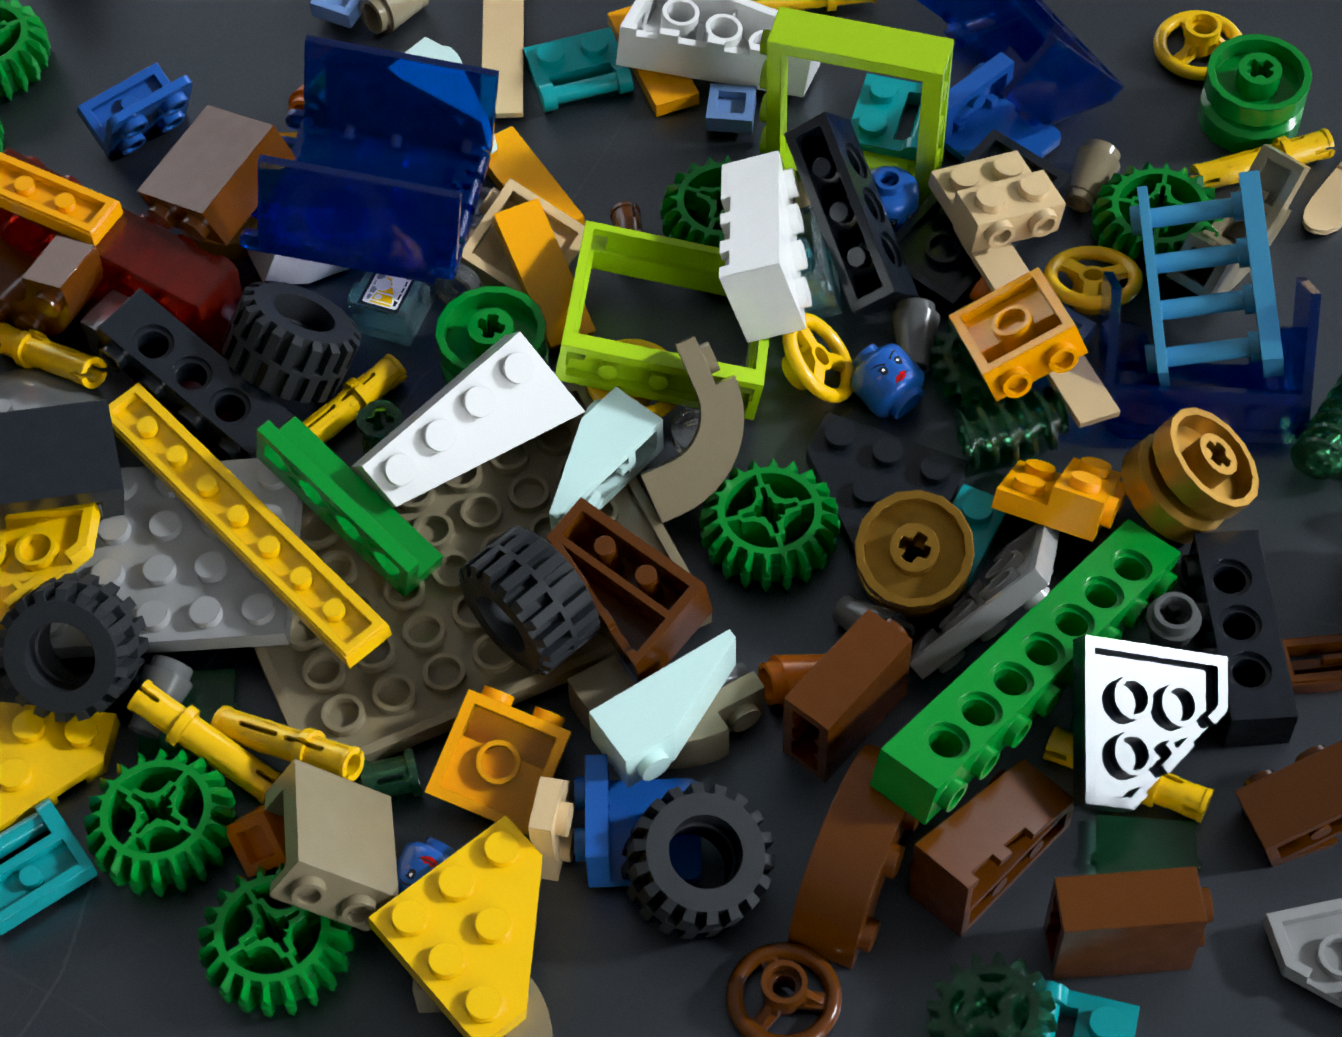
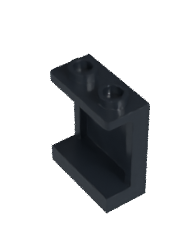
M107 399L0 412V530L6 529L5 517L9 514L101 502L103 518L125 515L124 486Z

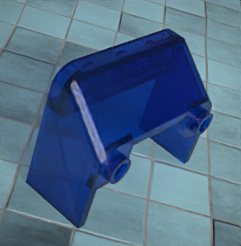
M917 0L942 18L948 25L943 32L948 38L954 39V43L960 48L965 49L969 44L977 49L988 61L1002 52L1015 62L1013 79L1000 94L1016 106L1014 110L1033 127H1036L1040 122L1049 127L1111 102L1125 87L1042 0Z
M1103 271L1098 341L1099 379L1121 411L1118 417L1105 420V426L1113 435L1119 438L1144 439L1149 434L1155 433L1165 421L1179 410L1196 407L1213 413L1224 421L1244 443L1287 444L1298 440L1304 435L1310 423L1321 292L1307 277H1297L1292 326H1279L1284 359V376L1263 378L1261 361L1251 362L1249 357L1248 364L1199 363L1168 367L1170 386H1162L1159 383L1158 374L1148 375L1145 345L1149 344L1146 333L1141 327L1132 322L1120 321L1122 287L1114 272Z

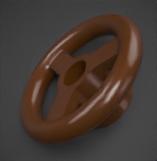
M776 942L752 950L737 963L727 983L726 1006L732 1023L743 1037H825L834 1027L839 1017L842 1006V990L834 969L819 953L800 944ZM793 961L810 968L820 979L824 992L809 990L808 979L804 969ZM761 966L763 970L761 976L763 1006L751 1019L744 1007L743 991L749 976ZM779 988H788L793 991V994L789 997H780L774 992ZM797 1009L821 1013L810 1027L801 1032L787 1035L768 1032V1029L780 1015L791 1014Z

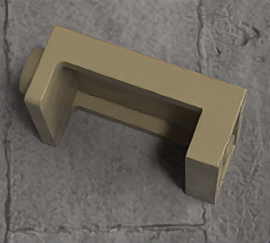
M294 759L265 793V810L284 817L286 863L284 869L270 884V897L351 927L368 931L371 929L368 917L399 895L391 796Z

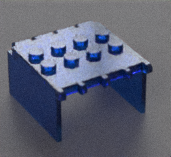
M307 35L304 45V110L291 109L288 111L285 119L288 127L299 131L296 138L282 136L296 156V159L288 160L260 154L258 159V207L251 214L254 218L258 219V229L246 228L242 230L239 237L240 245L249 250L435 284L436 277L442 279L455 278L481 194L482 184L484 183L491 156L487 151H492L499 71Z

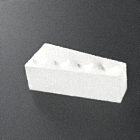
M635 0L620 26L616 65L728 85L757 86V90L766 91V89H761L759 86L764 61L767 60V55L760 54V41L763 29L771 30L778 10L751 0ZM788 56L787 95L804 97L820 66V62Z
M779 151L722 165L721 201L725 213L720 214V225L725 240L720 241L719 253L722 261L725 260V266L719 267V279L747 343L806 329L804 308L812 306L807 280L805 277H801L800 272L801 270L808 269V263L801 239L797 240V234L804 232L799 206L797 203L793 204V198L800 197L799 183L794 168H785Z
M519 331L504 335L354 463L351 468L391 507H397L585 411Z

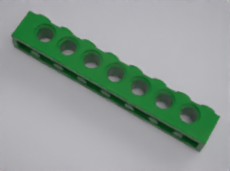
M1127 519L1059 582L1043 600L1030 609L880 749L869 785L924 825L941 809L950 812L962 799L967 790L968 783L974 777L980 780L984 779L997 763L1000 751L1006 745L1012 749L1018 746L1028 733L1032 720L1038 714L1043 718L1047 717L1061 699L1063 690L1068 685L1073 687V639L1083 635L1120 640L1122 632L1126 628L1132 631L1137 629L1147 616L1149 605L1156 598L1174 590L1179 577L1173 572L1181 552L1135 522Z

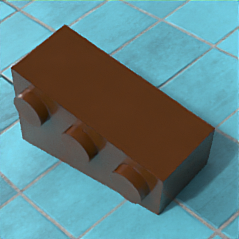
M582 497L546 536L548 542L568 560L585 583L595 603L600 627L638 682L666 667L713 612L705 583Z
M1342 740L1328 747L1325 745L1313 746L1300 753L1294 763L1276 772L1274 770L1258 772L1244 782V787L1235 791L1242 811L1272 867L1336 846L1339 842L1336 836L1342 834Z
M1024 758L1008 771L1005 769L1000 770L990 780L984 790L915 843L913 859L909 865L911 870L909 895L956 935L961 937L1070 826L1074 810L1073 797Z

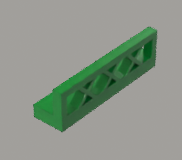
M296 416L280 429L270 420H267L257 429L256 457L403 597H406L442 564L443 555Z

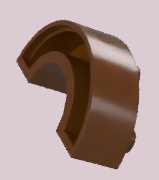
M56 235L40 256L35 258L22 253L0 237V323H7L28 332L29 329H34L45 334L46 337L56 336L66 330L102 283L103 266L95 245Z
M866 744L857 754L828 810L800 886L788 942L806 946L819 953L825 959L850 969L853 968L860 950L869 953L874 945L881 924L880 920L874 918L883 882L885 877L893 880L900 867L905 847L899 845V842L905 830L908 829L914 832L919 823L917 819L869 785L881 749L872 744Z

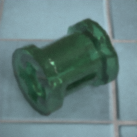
M371 401L367 406L359 410L356 420L359 432L364 435L362 441L363 454L365 455L403 422L401 410L395 407L391 401ZM382 413L385 415L386 418L385 425H382L380 415Z
M412 747L404 749L403 755L369 762L365 758L360 774L363 786L391 797L412 793L414 797L423 796ZM403 774V775L400 776V777L391 778V779H387V780H383V781H378L379 779H382V778H386V777H391V776Z

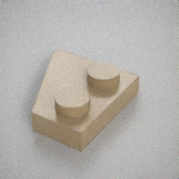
M540 776L528 831L530 842L543 855L541 879L558 881L562 862H571L573 859L575 828H571L575 809L574 781Z

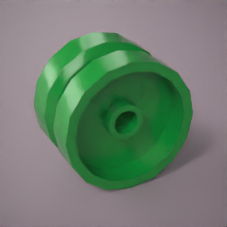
M1262 34L1239 35L1222 42L1210 55L1197 115L1203 132L1213 143L1235 153L1262 147L1263 144H1271L1276 137L1284 135L1289 139L1296 137L1313 76L1307 58L1297 47L1277 37Z
M483 286L469 290L449 302L437 320L435 335L445 386L504 335L519 331L550 367L546 321L540 306L527 294L504 286Z

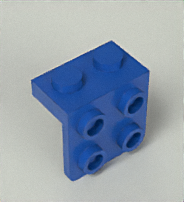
M1002 52L988 62L975 66L967 77L949 89L944 149L961 162L993 129L1041 158L1060 144L1061 132L1011 95L1015 62Z
M156 62L77 107V114L108 158L120 151L123 155H127L140 148L146 142L145 137L159 129L163 133L168 132L185 120L193 83L187 75L170 82Z
M607 754L585 755V776L574 777L575 810H585V827H575L574 848L575 861L586 862L589 887L630 886V879H622L621 866L627 859L626 856L622 855L625 842L631 835L630 831L646 809L657 798L661 800L668 790L677 786L683 792L690 783L697 782L692 778L641 780L627 788L622 780H610ZM683 834L673 837L669 843V857L674 870L688 884L697 883L702 876L701 836Z

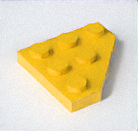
M96 502L9 514L5 517L6 529L0 530V622L5 614L14 608V604L42 583L53 577L58 580L64 574L73 573L93 557L101 510ZM0 623V630H2L4 626Z
M0 702V833L36 812L34 806L49 798L53 805L59 803L57 797L84 779L89 784L107 772L120 727L116 713L96 712L91 718L78 721L75 715L68 722H56L54 712H51L45 718L33 714L35 705L26 704L22 707L19 703Z
M507 815L368 917L369 927L463 1037H504L523 1022L527 1016L543 855Z

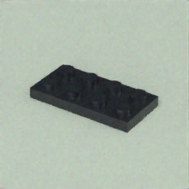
M995 129L962 162H971L1017 150L1031 172L1045 171L1061 197L1070 188L1071 176ZM932 193L895 232V236L917 292L952 314L969 298L972 289L982 276L958 239L949 217ZM1020 241L1012 242L1013 247L1015 248Z

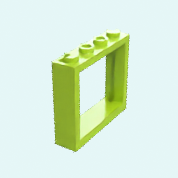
M779 6L771 30L763 29L760 41V54L767 55V60L763 63L759 83L761 89H766L759 114L760 122L766 123L761 134L759 153L766 154L779 151L785 168H794L798 181H802L784 133L787 132L788 56L922 81L916 161L863 151L870 170L882 166H895L908 171L915 177L920 189L918 205H922L933 193L928 186L931 171L942 169L954 39Z
M586 220L555 372L558 379L562 382L606 391H612L615 387H618L631 396L699 409L697 395L678 353L580 334L579 330L591 269L727 296L719 279V267L725 266V260L722 261L719 253L720 248ZM770 338L748 343L745 367L718 362L720 370L712 373L715 382L731 375L736 376L743 400L744 419L754 420L764 387Z

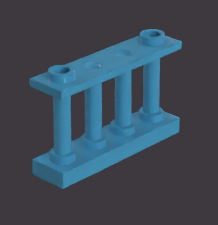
M1259 170L1239 173L1240 191L1230 192V198L1150 209L1147 186L1137 187L1139 205L1129 206L1132 235H1142L1154 335V344L1145 345L1148 375L1158 374L1161 391L1171 390L1168 367L1247 357L1251 358V362L1261 361L1263 378L1284 376L1283 350ZM1232 217L1234 222L1244 221L1245 237L1236 238L1235 244L1155 254L1153 228ZM1238 263L1239 268L1249 267L1251 284H1243L1242 290L1161 300L1158 274ZM1245 310V315L1255 314L1257 331H1249L1248 337L1166 347L1163 320Z

